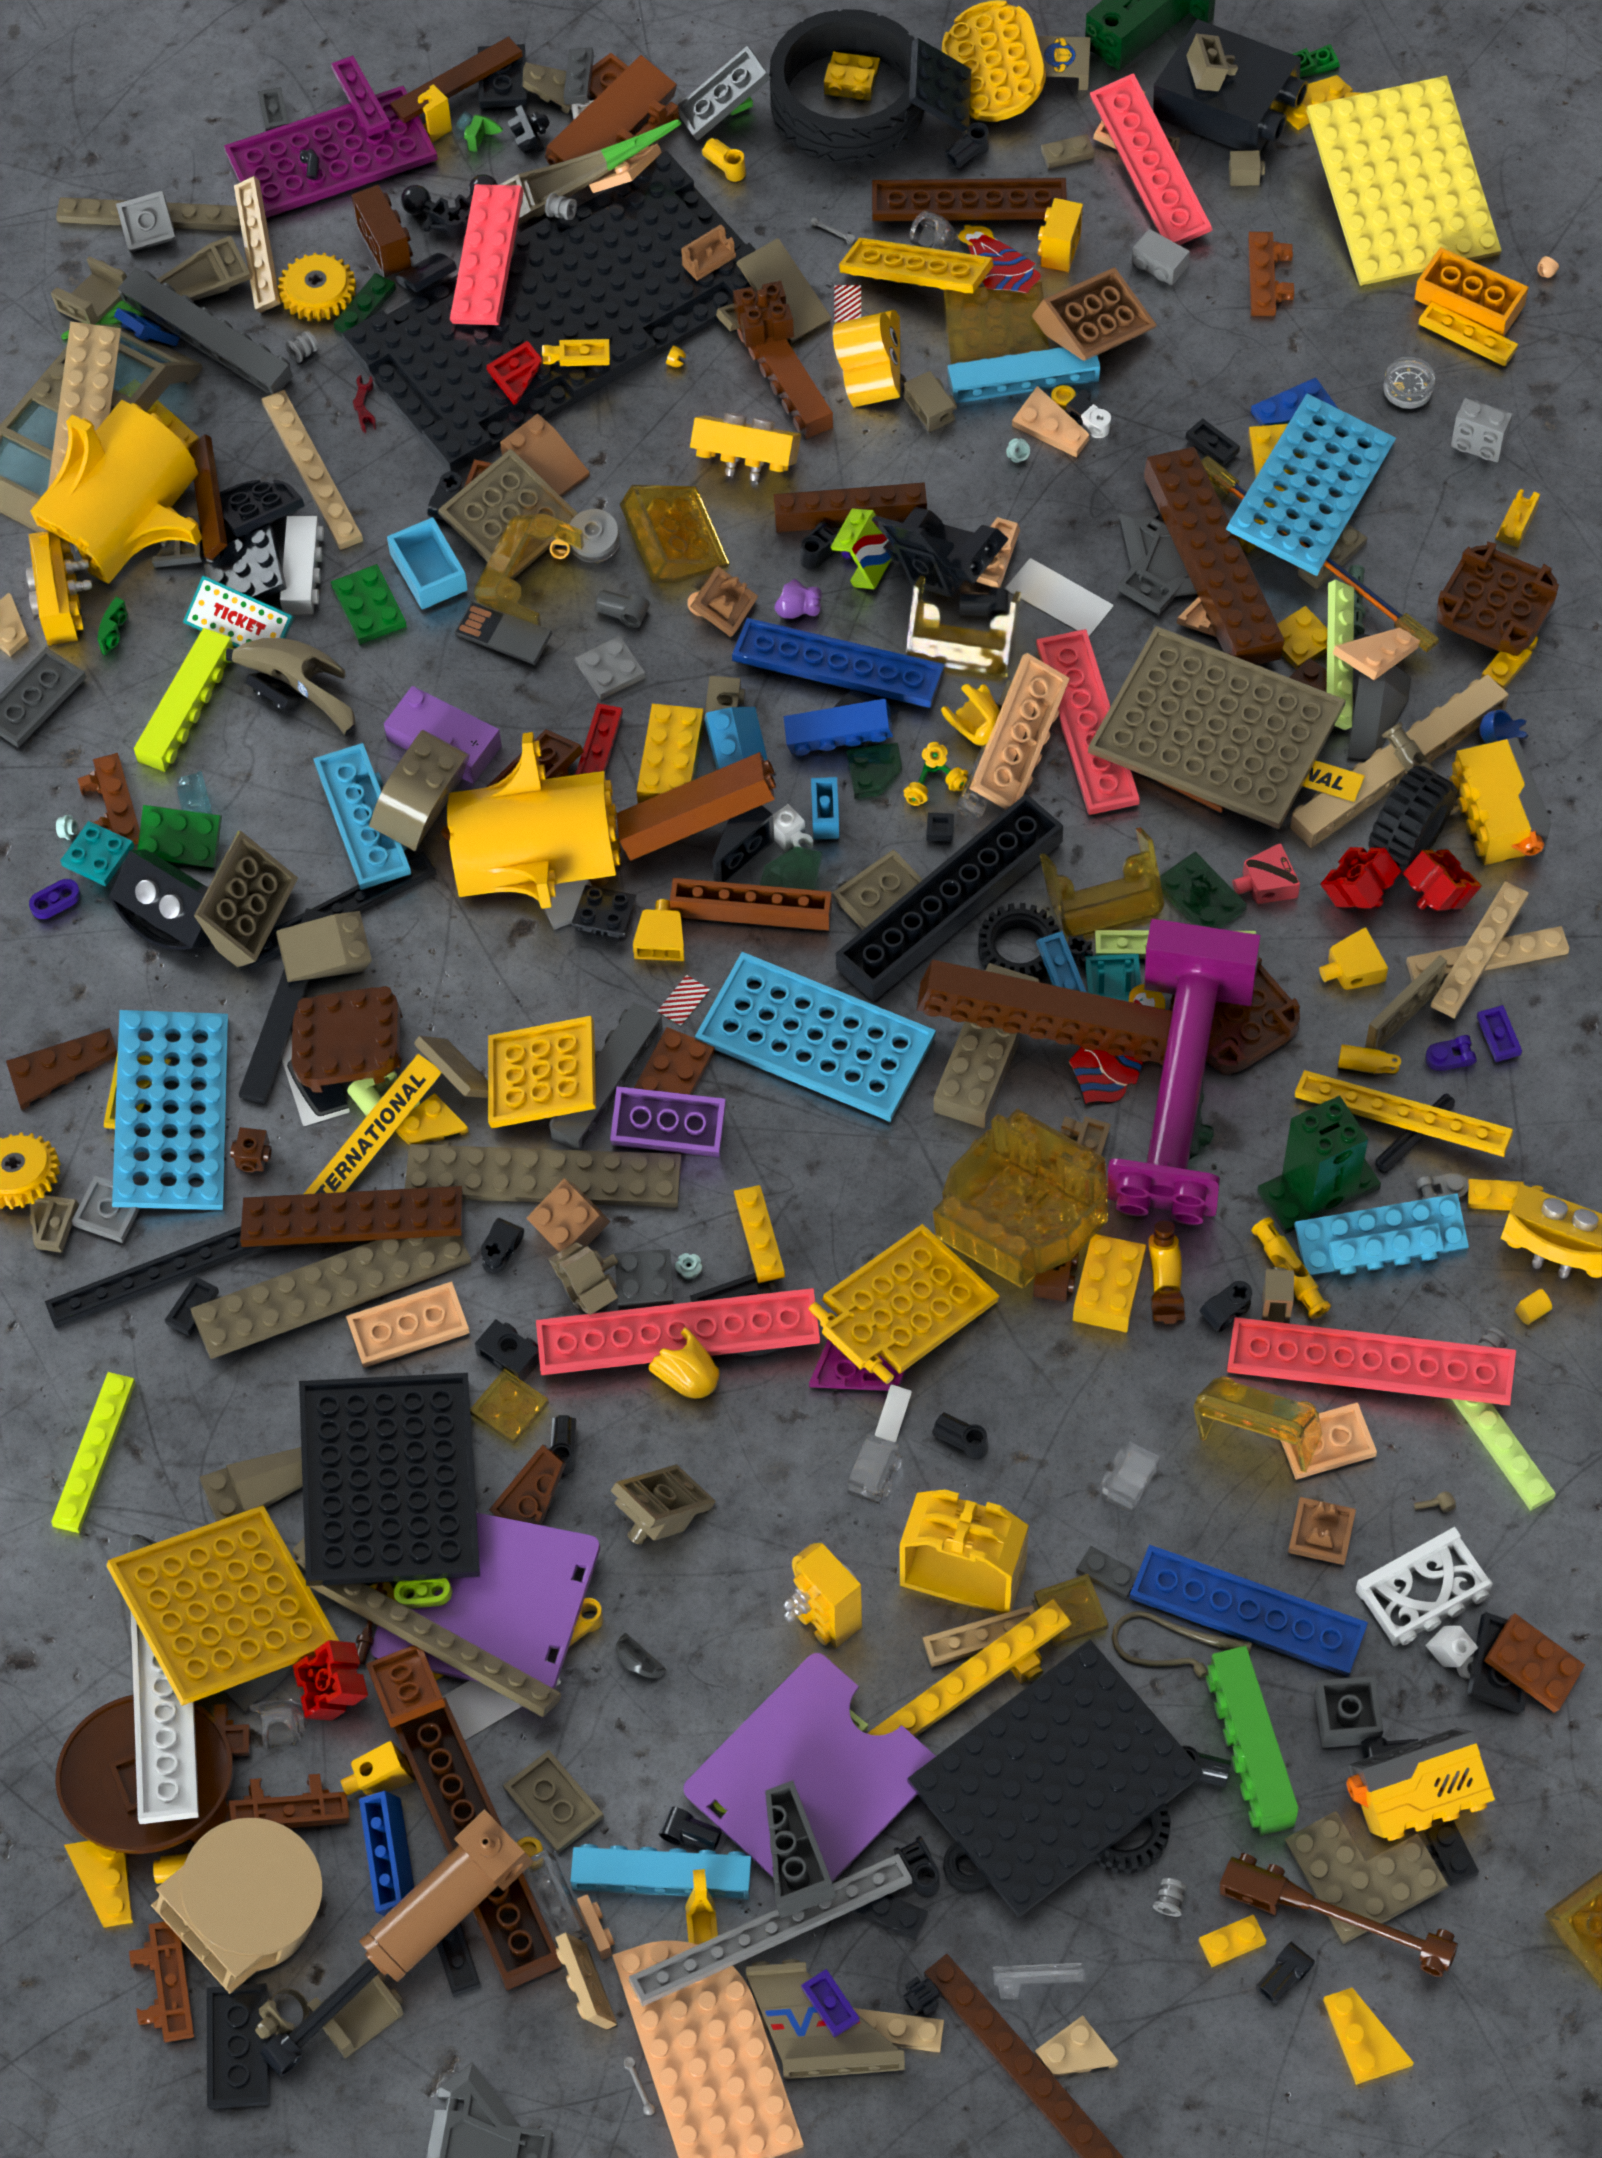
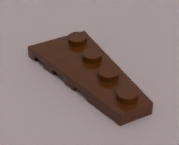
M110 1028L7 1060L6 1063L21 1110L29 1107V1103L39 1097L43 1099L50 1095L51 1090L64 1083L65 1085L75 1080L74 1077L85 1071L90 1072L117 1056V1049Z

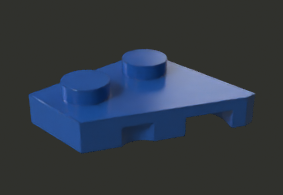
M117 308L114 317L122 322L121 326L135 332V336L139 339L148 341L150 338L177 346L180 339L177 335L161 331L162 327L136 313Z

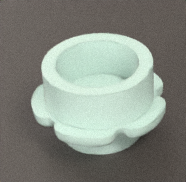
M1022 438L1012 439L1006 449L1007 457L1011 458V461L1015 463L1026 460L1030 454L1028 443Z
M71 815L59 817L56 821L57 835L60 838L72 840L73 836L78 833L77 820L73 819Z
M684 1253L680 1255L678 1262L675 1263L676 1272L684 1279H694L702 1271L701 1259L696 1254L689 1255Z

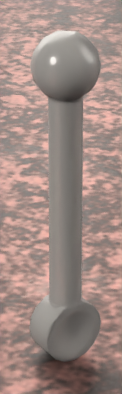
M813 217L810 220L812 226H819L845 239L847 244L852 245L855 243V236L853 234L846 235L820 222L817 217Z
M626 2057L623 2062L624 2067L631 2073L644 2104L643 2111L646 2115H652L655 2112V2107L653 2104H650L635 2070V2059L633 2057Z

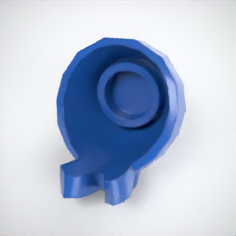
M1501 709L1490 711L1483 717L1480 723V736L1485 744L1514 737L1526 739L1529 735L1524 731H1520L1519 728L1526 725L1527 721L1525 719L1513 721L1511 716Z

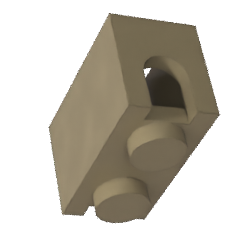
M931 371L904 383V398L929 433L955 421L953 410L957 409L956 402L951 395H947L941 380L935 378Z

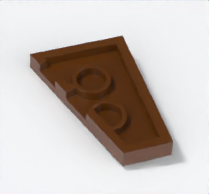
M542 1444L490 1507L489 1511L496 1517L542 1525L566 1463L549 1447Z

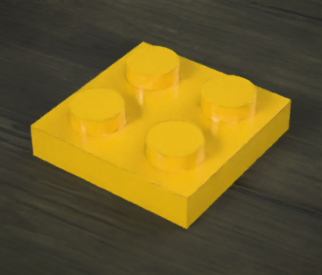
M1306 606L1277 623L1285 640L1281 655L1296 670L1309 658L1316 660L1327 652L1328 629Z

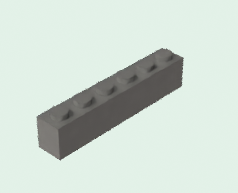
M633 1002L629 1010L625 1009L619 1018V1025L615 1031L611 1030L608 1033L603 1049L595 1053L596 1109L552 1117L549 1128L553 1141L571 1150L584 1149L615 1102L617 1086L624 1087L663 1029L661 1015Z

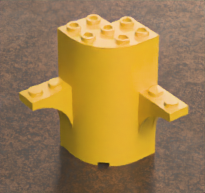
M121 400L96 431L94 430L93 423L86 418L80 419L73 414L66 421L69 435L68 448L62 467L51 486L30 512L36 525L77 546L82 559H87L89 562L87 570L90 575L110 584L133 555L151 544L167 540H180L197 545L201 541L202 535L198 528V523L190 517H182L171 508L199 474L195 460L188 451L189 445L168 429L158 415L155 413L148 414L137 404H129Z
M528 732L522 735V754L520 760L506 778L488 787L449 793L447 803V823L450 831L449 844L459 897L494 892H517L534 897L540 903L541 909L552 907V897H556L555 885L558 883L615 876L616 866L621 864L619 855L621 854L619 838H616L615 830H617V811L615 803L612 804L611 780H606L605 771L546 779L544 765H539L538 757L542 756L540 741H535L533 732Z

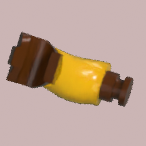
M1165 1220L1156 1222L1154 1226L1155 1232L1149 1237L1148 1241L1154 1284L1151 1307L1153 1321L1174 1324L1177 1320H1185L1184 1296L1180 1292L1182 1258L1179 1240L1174 1235L1175 1226L1173 1223Z

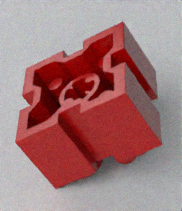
M1349 847L1338 861L1339 867L1332 869L1320 885L1336 907H1380L1384 903L1381 898L1384 894L1382 889L1391 887L1401 870L1386 848H1370L1367 852L1364 847Z
M1441 849L1436 852L1433 850H1422L1403 873L1414 890L1418 892L1422 890L1424 892L1416 902V905L1422 910L1427 906L1437 911L1451 908L1453 910L1463 909L1482 885L1469 871H1465L1460 866L1461 863L1448 849Z
M328 1640L314 1650L316 1656L307 1655L293 1665L297 1686L303 1687L305 1693L300 1698L306 1719L332 1721L346 1711L347 1705L354 1706L368 1696L363 1674H357L360 1660L356 1644L352 1642Z

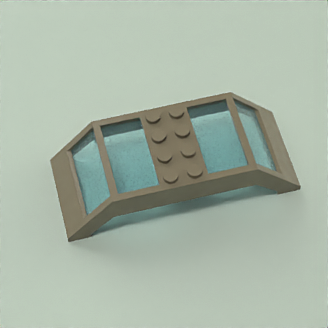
M121 324L100 325L121 328L110 413L121 400L129 404L135 403L143 411L147 412L170 384L185 382L189 385L203 368L201 363L149 338L148 341L139 339L135 336V332L123 328ZM67 346L0 424V513L37 532L47 530L36 525L30 510L48 489Z

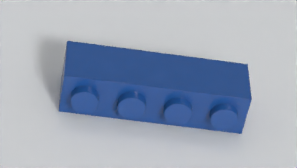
M886 699L783 716L786 744L791 754L806 755L810 751L819 749L830 751L837 746L843 745L854 747L866 741L882 742L887 738L893 737L890 707Z
M382 1791L359 1798L375 1911L385 1916L414 1889V1881L401 1798L387 1791Z

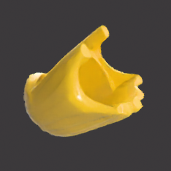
M965 684L961 689L969 697V701L965 702L964 706L959 708L955 714L947 706L941 708V712L944 718L972 743L986 747L1000 709L985 684L980 685V688L977 690L970 684Z
M685 1327L681 1331V1335L687 1340L684 1348L680 1350L661 1349L660 1355L654 1357L648 1369L678 1393L688 1398L700 1399L714 1392L719 1382L720 1371L715 1366L707 1350L691 1331Z

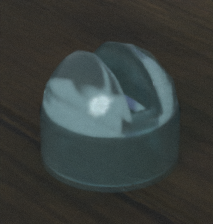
M464 111L455 124V128L465 132L466 126L471 124L473 116Z

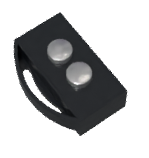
M146 849L129 850L109 895L111 903L122 920L140 937L162 948L184 950L207 947L209 945L210 939L194 916L209 886H205L192 878L191 875L182 872ZM135 913L157 929L170 934L180 942H172L154 934L137 919Z

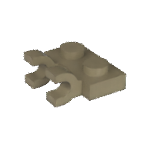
M1065 1116L1059 1135L1068 1138L1077 1136L1078 1139L1075 1146L1057 1140L1052 1158L1060 1161L1070 1160L1069 1168L1095 1175L1111 1124L1086 1116L1083 1123Z

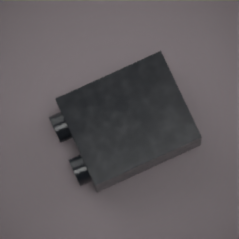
M1197 19L1154 83L1153 112L1156 118L1235 149L1260 152L1267 140L1277 142L1281 137L1286 124L1287 116L1284 112L1287 107L1290 106L1298 109L1305 98L1308 82L1300 79L1301 57ZM1196 33L1219 36L1224 55H1233L1235 57L1233 65H1237L1238 70L1235 76L1226 75L1219 91L1196 89L1186 56Z

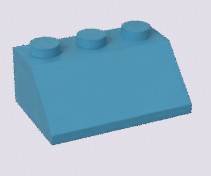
M730 707L705 714L704 719L716 770L758 752L761 753L765 761L768 760L755 707Z

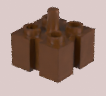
M782 281L762 284V289L754 291L753 287L733 291L734 311L738 324H741V334L745 347L765 344V338L773 337L774 341L794 337L793 317L789 304H786V294Z

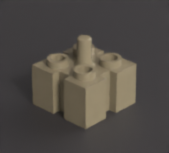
M575 1242L548 1259L556 1275L561 1279L573 1306L582 1309L585 1313L591 1315L618 1298L614 1291L617 1288L615 1281L610 1274L605 1275L603 1273L618 1264L614 1254L602 1259L596 1250L593 1251L588 1246L583 1247V1245Z

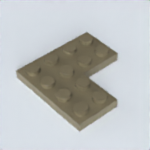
M1337 1811L1285 1838L1288 1848L1317 1899L1379 1923L1390 1920L1448 1888L1447 1882L1418 1833L1368 1861H1365ZM1328 1916L1343 1944L1368 1932Z

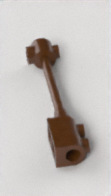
M1241 1853L1239 1859L1233 1856L1230 1858L1219 1884L1221 1895L1275 1916L1280 1904L1306 1910L1312 1909L1421 1951L1419 1961H1421L1420 1968L1430 1975L1442 1977L1444 1971L1449 1972L1458 1948V1943L1453 1941L1455 1937L1453 1933L1444 1929H1438L1436 1934L1429 1932L1426 1940L1314 1898L1312 1894L1285 1877V1870L1278 1865L1269 1864L1267 1869L1256 1866L1257 1859L1246 1853Z

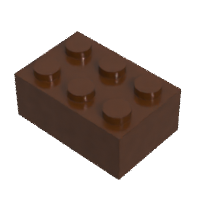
M379 185L352 194L356 226L384 277L386 278L410 268V257L413 256V252L408 242L411 241L407 228L401 227V219L397 210L391 209L392 204L387 192L383 193Z

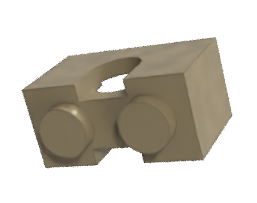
M709 677L704 718L707 712L739 707L740 704L745 703L746 690L741 688V678ZM704 719V732L708 733Z
M1281 1267L1266 1269L1262 1291L1261 1320L1290 1324L1294 1301V1271Z

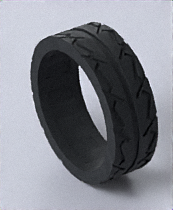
M843 9L841 11L833 10L816 14L805 19L803 22H799L785 33L775 47L770 59V105L773 108L771 112L776 127L782 136H786V140L796 149L812 157L816 156L818 159L829 162L853 163L857 161L859 163L875 160L887 155L911 138L920 125L925 110L909 102L912 42L915 39L898 22L883 15L878 16V13ZM833 52L880 58V61L895 69L907 85L902 95L893 104L870 116L859 118H834L811 111L798 102L791 94L789 86L802 69L815 61L832 56Z

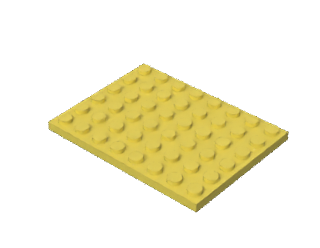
M1447 75L1307 106V115L1360 286L1424 272L1440 247L1470 261L1500 255L1502 251Z

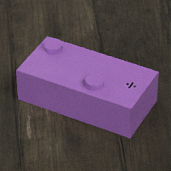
M411 686L384 722L387 741L405 750H408L420 731L425 730L470 754L462 779L472 784L477 781L502 747L498 728L414 686Z
M617 1086L610 1137L611 1145L720 1157L726 1099Z

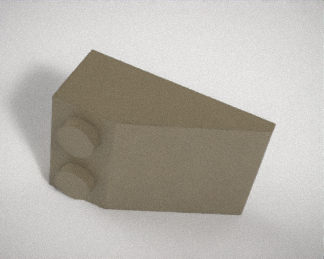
M360 911L334 914L276 931L288 982L364 972L372 961Z

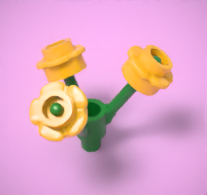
M931 742L927 745V748L923 749L922 758L925 763L918 782H911L903 791L904 797L909 804L919 806L928 801V789L923 784L930 771L943 770L947 774L945 783L951 791H962L969 784L967 770H962L960 767L951 770L945 765L948 751L944 745H939L938 742Z

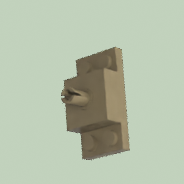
M677 1464L618 1481L610 1490L618 1497L615 1504L635 1522L627 1536L632 1542L639 1545L644 1543L647 1536L655 1541L684 1532L695 1514L710 1510L716 1502Z

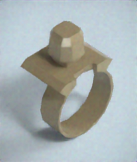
M292 1988L281 1989L273 1994L259 2008V2014L263 2018L255 2029L259 2037L266 2039L274 2033L276 2035L284 2034L285 2032L288 2034L292 2033L297 2027H294V2024L285 2021L279 2015L273 1998L278 1994H288L295 1997L303 2009V2022L309 2015L308 2002L304 1995Z

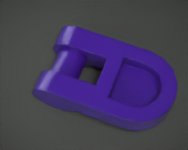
M1461 1035L1453 1040L1431 1044L1426 1051L1425 1062L1432 1070L1445 1071L1471 1066L1477 1062L1475 1052L1471 1051L1470 1048L1472 1045L1470 1036ZM1460 1051L1461 1055L1454 1056L1453 1052Z

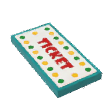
M202 576L183 623L200 631L206 628L229 636L233 646L239 647L244 643L261 638L286 639L295 616L211 578Z

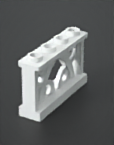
M1453 1527L1359 1579L1355 1592L1365 1602L1390 1639L1391 1644L1395 1647L1400 1643L1406 1645L1412 1642L1417 1637V1634L1425 1629L1427 1632L1432 1631L1441 1624V1620L1448 1616H1451V1618L1457 1617L1471 1603L1479 1604L1485 1601L1490 1596L1489 1593L1493 1583L1490 1578L1488 1579L1461 1540V1535L1457 1529ZM1454 1549L1464 1565L1453 1567L1451 1550ZM1433 1561L1437 1565L1435 1569L1442 1567L1443 1570L1430 1571L1427 1568V1564ZM1416 1570L1428 1578L1443 1577L1442 1589L1436 1602L1419 1601L1407 1597L1412 1588L1413 1580L1411 1573ZM1463 1572L1471 1575L1475 1581L1474 1587L1466 1591L1460 1589L1459 1584L1467 1583V1580L1462 1577L1454 1578V1574ZM1397 1580H1403L1406 1584V1587L1400 1594L1398 1591L1401 1587H1397L1394 1584ZM1377 1592L1390 1602L1385 1611L1374 1596V1593ZM1452 1593L1455 1596V1598L1449 1600L1450 1594ZM1396 1606L1401 1607L1398 1614L1399 1621L1403 1615H1407L1411 1619L1410 1623L1405 1626L1395 1625L1390 1617L1392 1610Z

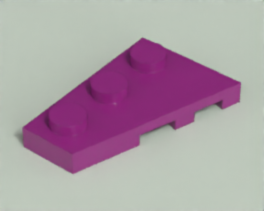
M828 1339L809 1381V1387L889 1391L891 1385L900 1387L907 1369L899 1374L879 1356L883 1361L882 1365L894 1375L893 1380L886 1384L875 1373H870L865 1367L860 1370Z

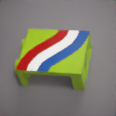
M852 508L834 539L831 549L850 552L858 566L850 580L853 587L875 589L892 559L883 548L889 540L872 521V518L876 516L873 510Z

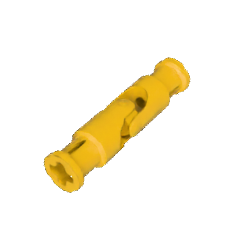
M1267 1217L1255 1224L1251 1231L1263 1243L1264 1251L1274 1266L1294 1271V1295L1298 1301L1303 1302L1309 1311L1308 1316L1314 1320L1327 1313L1331 1308V1304L1323 1299L1318 1291L1317 1283L1299 1260L1285 1236H1281L1276 1230L1273 1219Z

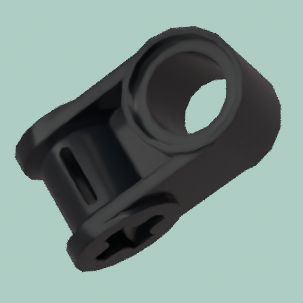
M446 472L440 477L434 495L428 504L427 514L429 517L444 520L438 514L439 508L463 489L462 479L458 473Z
M821 521L801 541L800 561L808 569L820 567L825 560L837 552L831 549V545L838 533L829 527L828 522Z
M502 1218L495 1220L490 1233L481 1246L482 1266L487 1272L499 1273L503 1271L523 1239L524 1228Z
M1235 1281L1218 1295L1205 1302L1199 1312L1218 1333L1222 1332L1234 1322L1235 1317L1239 1318L1250 1309L1253 1294L1252 1288L1244 1281Z
M918 1836L915 1842L901 1849L899 1847L893 1849L895 1855H900L911 1875V1884L916 1893L922 1897L935 1895L940 1887V1874L923 1838ZM924 1875H929L934 1879L927 1884L919 1881Z

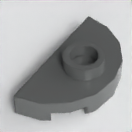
M624 1633L616 1643V1652L626 1669L650 1678L663 1676L666 1671L665 1667L627 1633Z

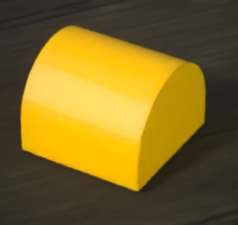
M1538 1289L1521 1300L1514 1312L1523 1323L1529 1325L1551 1311L1552 1303L1545 1291Z

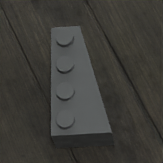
M792 1780L766 1790L775 1901L780 1918H784L834 1899L837 1896L794 1781Z

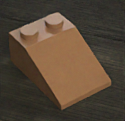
M536 414L500 442L502 455L511 448L561 497L590 475V472L555 428L539 414Z

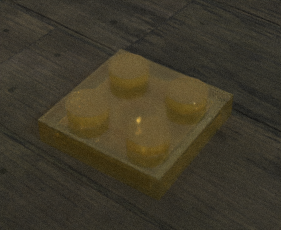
M504 1369L470 1408V1415L515 1445L548 1406L549 1400Z
M1088 1574L1034 1591V1598L1039 1609L1054 1599L1071 1622L1069 1627L1051 1639L1054 1647L1108 1629L1109 1624Z

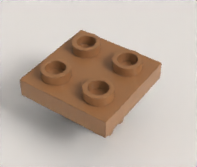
M717 566L690 607L728 636L732 637L757 600L758 595L748 589L746 583H740L738 577H732Z
M1300 1497L1288 1553L1345 1565L1356 1509Z

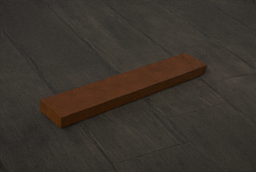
M508 36L391 102V110L405 124L424 113L423 107L429 103V100H424L423 103L419 104L418 97L429 90L431 85L434 84L449 99L523 57L522 50Z
M204 434L189 448V452L195 460L199 473L194 479L204 556L212 560L227 546L212 438Z

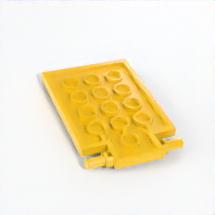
M921 1224L823 1295L822 1301L838 1315L837 1317L833 1313L825 1311L817 1302H814L809 1307V1311L821 1321L820 1325L823 1327L822 1334L860 1370L865 1367L870 1373H875L888 1384L893 1380L894 1375L882 1365L883 1361L879 1356L899 1374L997 1303L999 1295L927 1227Z

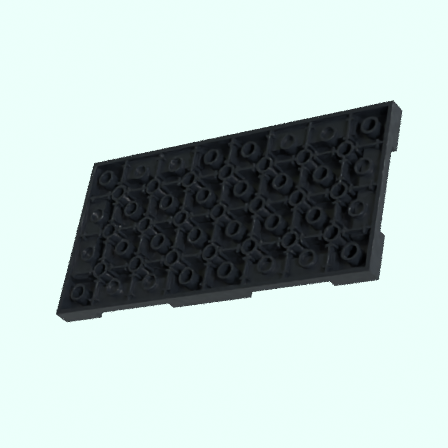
M666 150L655 158L633 181L614 186L578 206L572 220L557 218L550 222L545 218L515 236V248L510 263L499 325L453 324L450 321L458 277L456 275L389 314L382 310L343 332V344L448 472H458L472 464L474 459L478 460L501 447L500 442L536 414H539L544 420H548L672 348V346H676L719 321L716 316L717 310L734 303L733 291L751 287L738 267L737 261L756 251V249L750 243L745 244L699 193L694 187V180ZM722 225L726 231V238H733L736 257L697 281L682 266L681 248L717 226ZM609 339L610 365L560 366V360L550 365L543 364L542 346L544 345L559 346V340ZM528 341L542 358V364L518 403L513 405L487 371V365Z

